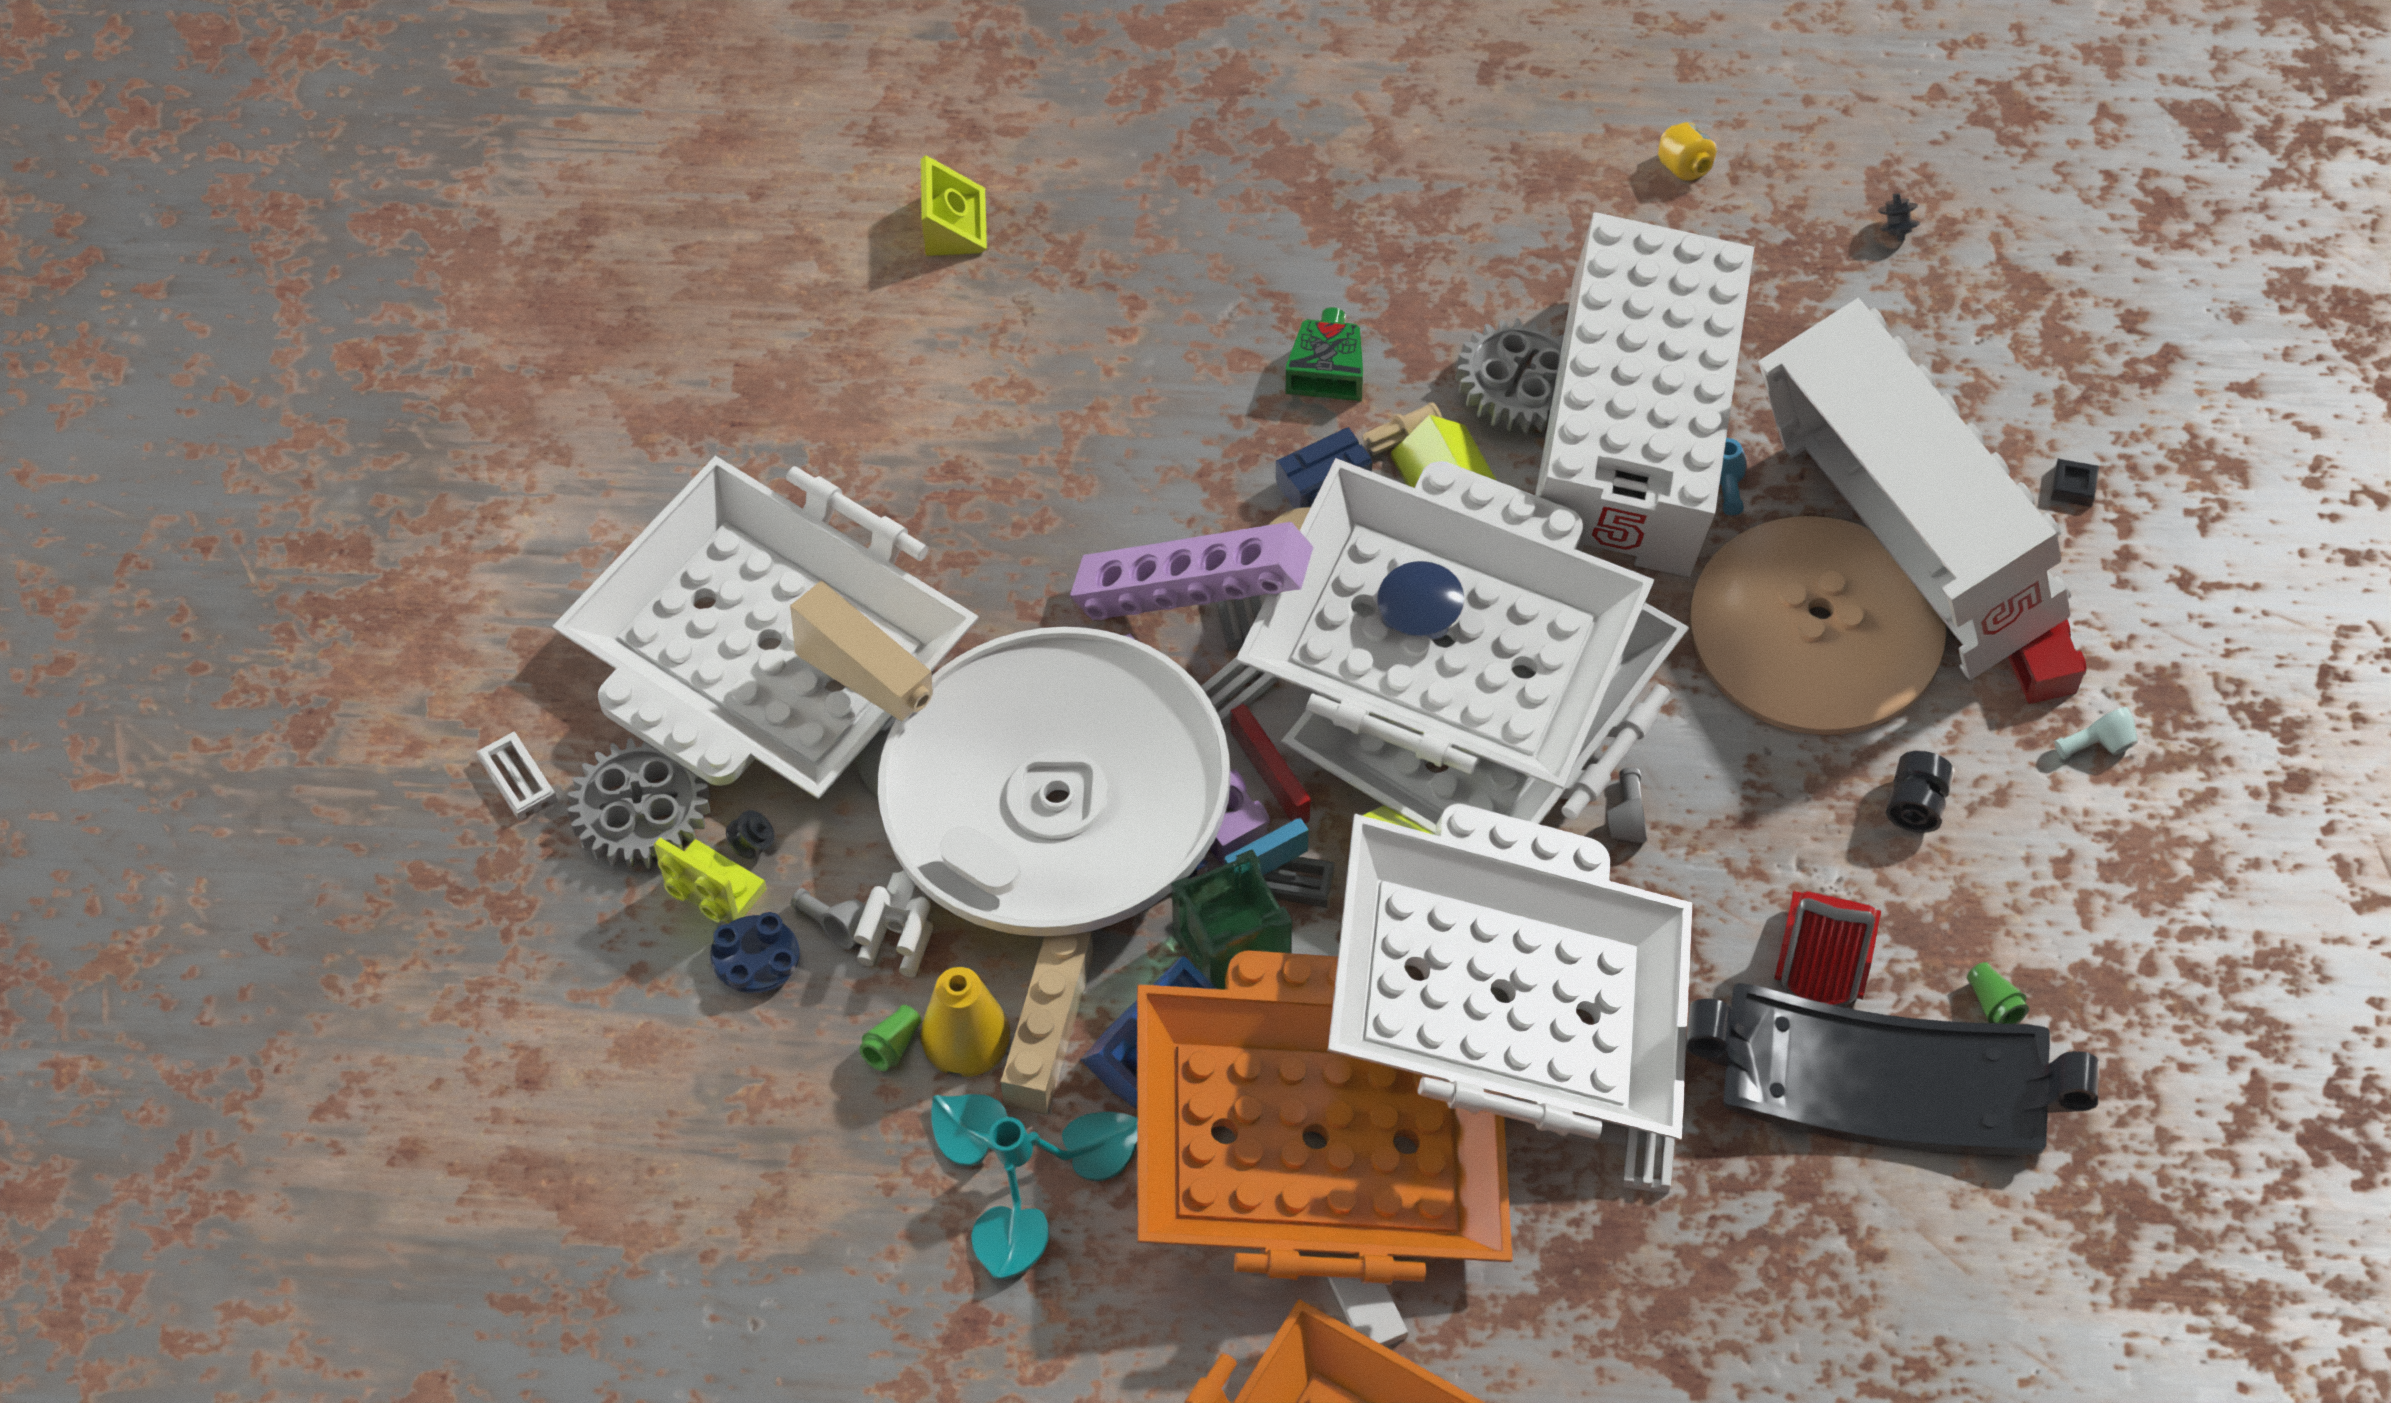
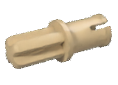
M1430 402L1426 406L1404 416L1399 413L1394 415L1393 421L1364 433L1362 440L1365 449L1372 455H1376L1399 445L1429 415L1442 418L1439 408L1436 404Z

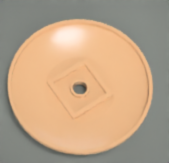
M1800 516L1783 518L1760 524L1737 535L1720 548L1706 564L1694 589L1690 608V631L1696 655L1707 676L1718 690L1731 702L1755 718L1779 728L1804 734L1841 735L1871 729L1899 716L1910 708L1932 683L1943 656L1946 640L1945 622L1871 530L1852 522L1829 517ZM1814 607H1822L1827 609L1831 616L1826 619H1819L1812 616L1809 610Z

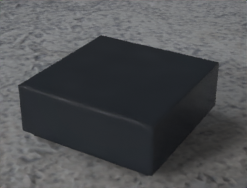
M2058 458L2055 465L2050 500L2092 507L2095 499L2099 466Z

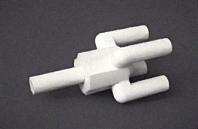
M905 870L898 873L893 872L887 889L882 886L872 889L853 938L857 943L862 944L857 961L864 966H873L887 928L893 932L901 933L896 947L897 952L904 955L899 972L907 977H915L933 931V924L927 919L931 907L930 897L912 881Z

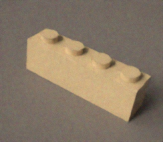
M1091 932L1044 936L1001 1079L1004 1106L1048 1115L1094 958Z

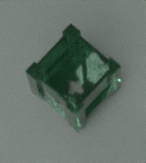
M1253 849L1237 855L1235 861L1190 880L1187 876L1171 883L1173 935L1180 948H1185L1193 965L1217 989L1226 990V971L1231 959L1240 952L1292 953V919L1285 906L1280 908L1261 874V863Z

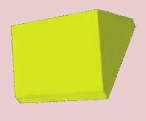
M927 155L922 157L921 212L926 256L983 253L987 250L985 188Z
M1429 415L1391 451V458L1404 482L1415 488L1424 468L1431 463L1439 461L1448 462L1496 480L1467 427L1437 416Z

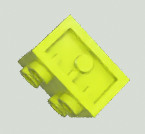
M660 837L654 843L665 889L680 901L688 899L698 905L701 912L712 921L720 922L723 920L726 923H730L744 917L767 889L765 880L696 839L693 840L685 851Z

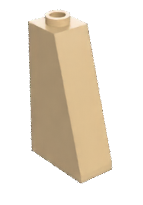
M821 580L790 605L795 654L900 721H903L913 711H921L929 703L933 695L932 671Z

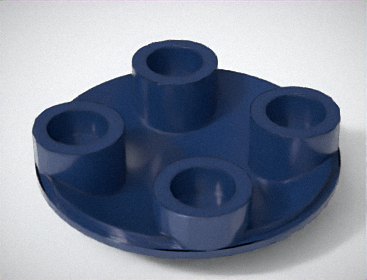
M1415 561L1395 568L1383 579L1378 590L1377 603L1381 620L1386 627L1411 636H1428L1432 639H1438L1447 634L1449 627L1460 616L1464 605V592L1458 578L1444 566L1433 562Z
M772 912L741 917L728 924L719 926L713 934V943L710 950L711 965L719 980L726 986L743 993H763L781 986L795 972L800 957L796 936L782 922L781 917Z

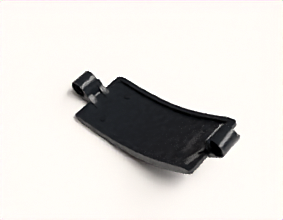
M1737 983L1733 987L1731 1007L1721 1000L1709 998L1698 999L1690 1004L1686 1048L1689 1053L1726 1067L1723 1095L1724 1107L1736 1113L1784 1127L1853 1142L1902 1149L1964 1154L2035 1155L2041 1154L2047 1145L2048 1113L2089 1111L2098 1106L2099 1059L2091 1053L2072 1051L2061 1054L2049 1063L2050 1031L2047 1027L2031 1024L1939 1021L1884 1015L1821 1003L1761 986Z

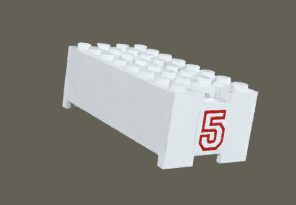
M1593 213L1572 280L1569 310L1535 494L1538 497L1570 508L1580 516L1583 529L1576 550L1582 552L1583 546L1588 545L1636 556L1635 566L1690 577L1716 511L1754 253L1753 246L1602 213ZM1618 470L1648 477V483L1615 477V471ZM1613 486L1645 492V500L1612 493Z
M1858 297L1758 361L1782 447L1791 458L1806 450L1963 645L1959 648L1962 661L1959 667L1970 681L2071 616L2068 599L2071 597L2069 588L2058 575L2053 577L2048 571L2062 562L2058 536L2061 535V531L2049 513L2041 514L2034 506L2035 499L2027 486L2022 482L2015 484L2010 478L2009 468L2003 458L1997 452L1990 454L1983 446L1985 441L1977 427L1972 422L1966 425L1958 416L1960 411L1951 396L1947 393L1940 395L1935 389V381L1928 369L1923 364L1916 366L1910 359V350L1902 338L1898 335L1892 338L1887 332V324L1880 312L1875 307L1869 310Z

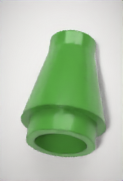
M1980 963L1969 971L1967 980L1972 985L1989 1023L2018 1024L2026 1017L2029 1011V1006L2026 1004V995L1997 973L1989 963Z
M901 1005L895 1013L862 1036L863 1043L859 1046V1052L863 1059L870 1066L880 1071H886L890 1066L898 1065L915 1030L922 1023L920 1015L910 1006Z

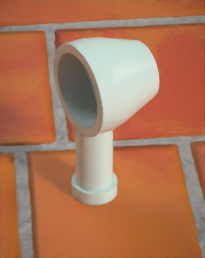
M2123 707L2114 710L2096 720L2090 727L2064 739L2059 738L2055 740V748L2063 760L2071 757V754L2097 742L2102 744L2113 755L2120 754L2136 745L2138 739L2135 721L2129 708Z

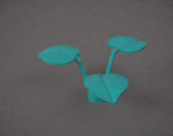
M983 1094L961 1096L935 1095L932 1100V1128L938 1146L945 1157L961 1166H975L981 1163L986 1158L989 1149H992L1007 1172L1013 1202L1012 1209L1005 1206H996L985 1211L976 1220L971 1237L972 1247L977 1258L994 1279H1008L1028 1270L1042 1256L1049 1240V1225L1044 1213L1035 1208L1021 1210L1022 1203L1015 1170L1016 1167L1024 1165L1030 1159L1033 1153V1146H1037L1061 1160L1072 1159V1165L1076 1174L1091 1181H1105L1119 1175L1130 1163L1137 1146V1117L1125 1113L1095 1112L1077 1117L1063 1130L1062 1140L1067 1148L1064 1151L1041 1139L1037 1132L1028 1134L1023 1123L1014 1117H1008L1002 1103L991 1096Z

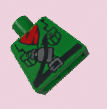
M1329 307L1322 311L1321 320L1307 319L1302 322L1286 364L1285 394L1362 401L1363 360L1360 327L1357 324L1345 323L1346 314L1343 310Z

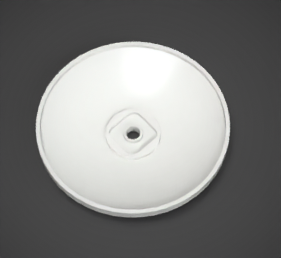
M1049 627L1021 631L996 638L956 657L932 675L933 695L929 703L921 711H913L903 721L896 718L881 755L878 772L880 814L890 846L907 875L926 895L953 914L974 924L996 931L1029 936L1070 935L1110 926L1135 916L1171 893L1193 872L1213 844L1224 819L1231 783L1230 759L1225 732L1219 715L1200 685L1180 665L1149 645L1109 631L1081 627ZM1054 790H1064L1069 793L1068 798L1059 803H1053L1046 799L1049 793ZM959 826H969L978 830L1016 855L1021 869L1020 882L1012 891L1002 895H993L983 891L950 870L944 864L940 852V842L943 836L949 830Z

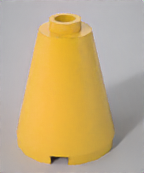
M954 967L943 972L936 982L921 1025L920 1039L926 1058L938 1070L947 1073V1071L961 1073L962 1077H973L989 1071L1002 1060L1010 1039V1025L1004 1010L978 975L968 968Z

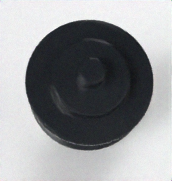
M1900 193L1892 194L1893 200L1887 201L1885 206L1878 209V213L1887 215V222L1880 226V230L1889 232V235H1897L1898 241L1906 240L1905 234L1911 233L1913 231L1912 228L1920 225V221L1911 219V212L1918 208V204L1910 203L1909 199H1901Z
M753 810L744 811L738 819L730 822L726 828V838L730 847L735 853L746 859L758 857L762 850L772 846L775 838L773 827L767 818Z

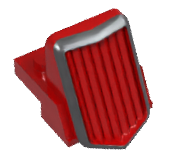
M1793 891L1774 979L1782 981L1784 988L1790 994L1821 1003L1842 1006L1851 1003L1855 998L1863 1000L1872 964L1881 911L1876 910L1871 905L1806 891L1801 893Z

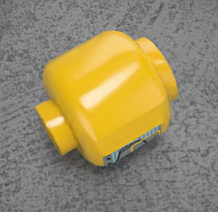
M1684 122L1669 127L1662 134L1658 156L1660 161L1679 179L1691 181L1706 175L1711 170L1716 158L1717 148L1715 142L1694 123Z

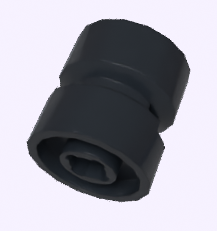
M1910 751L1900 756L1893 781L1894 786L1891 789L1885 812L1887 818L1894 825L1911 832L1928 833L1939 829L1947 804L1946 798L1949 795L1955 773L1953 765L1946 758L1928 751Z

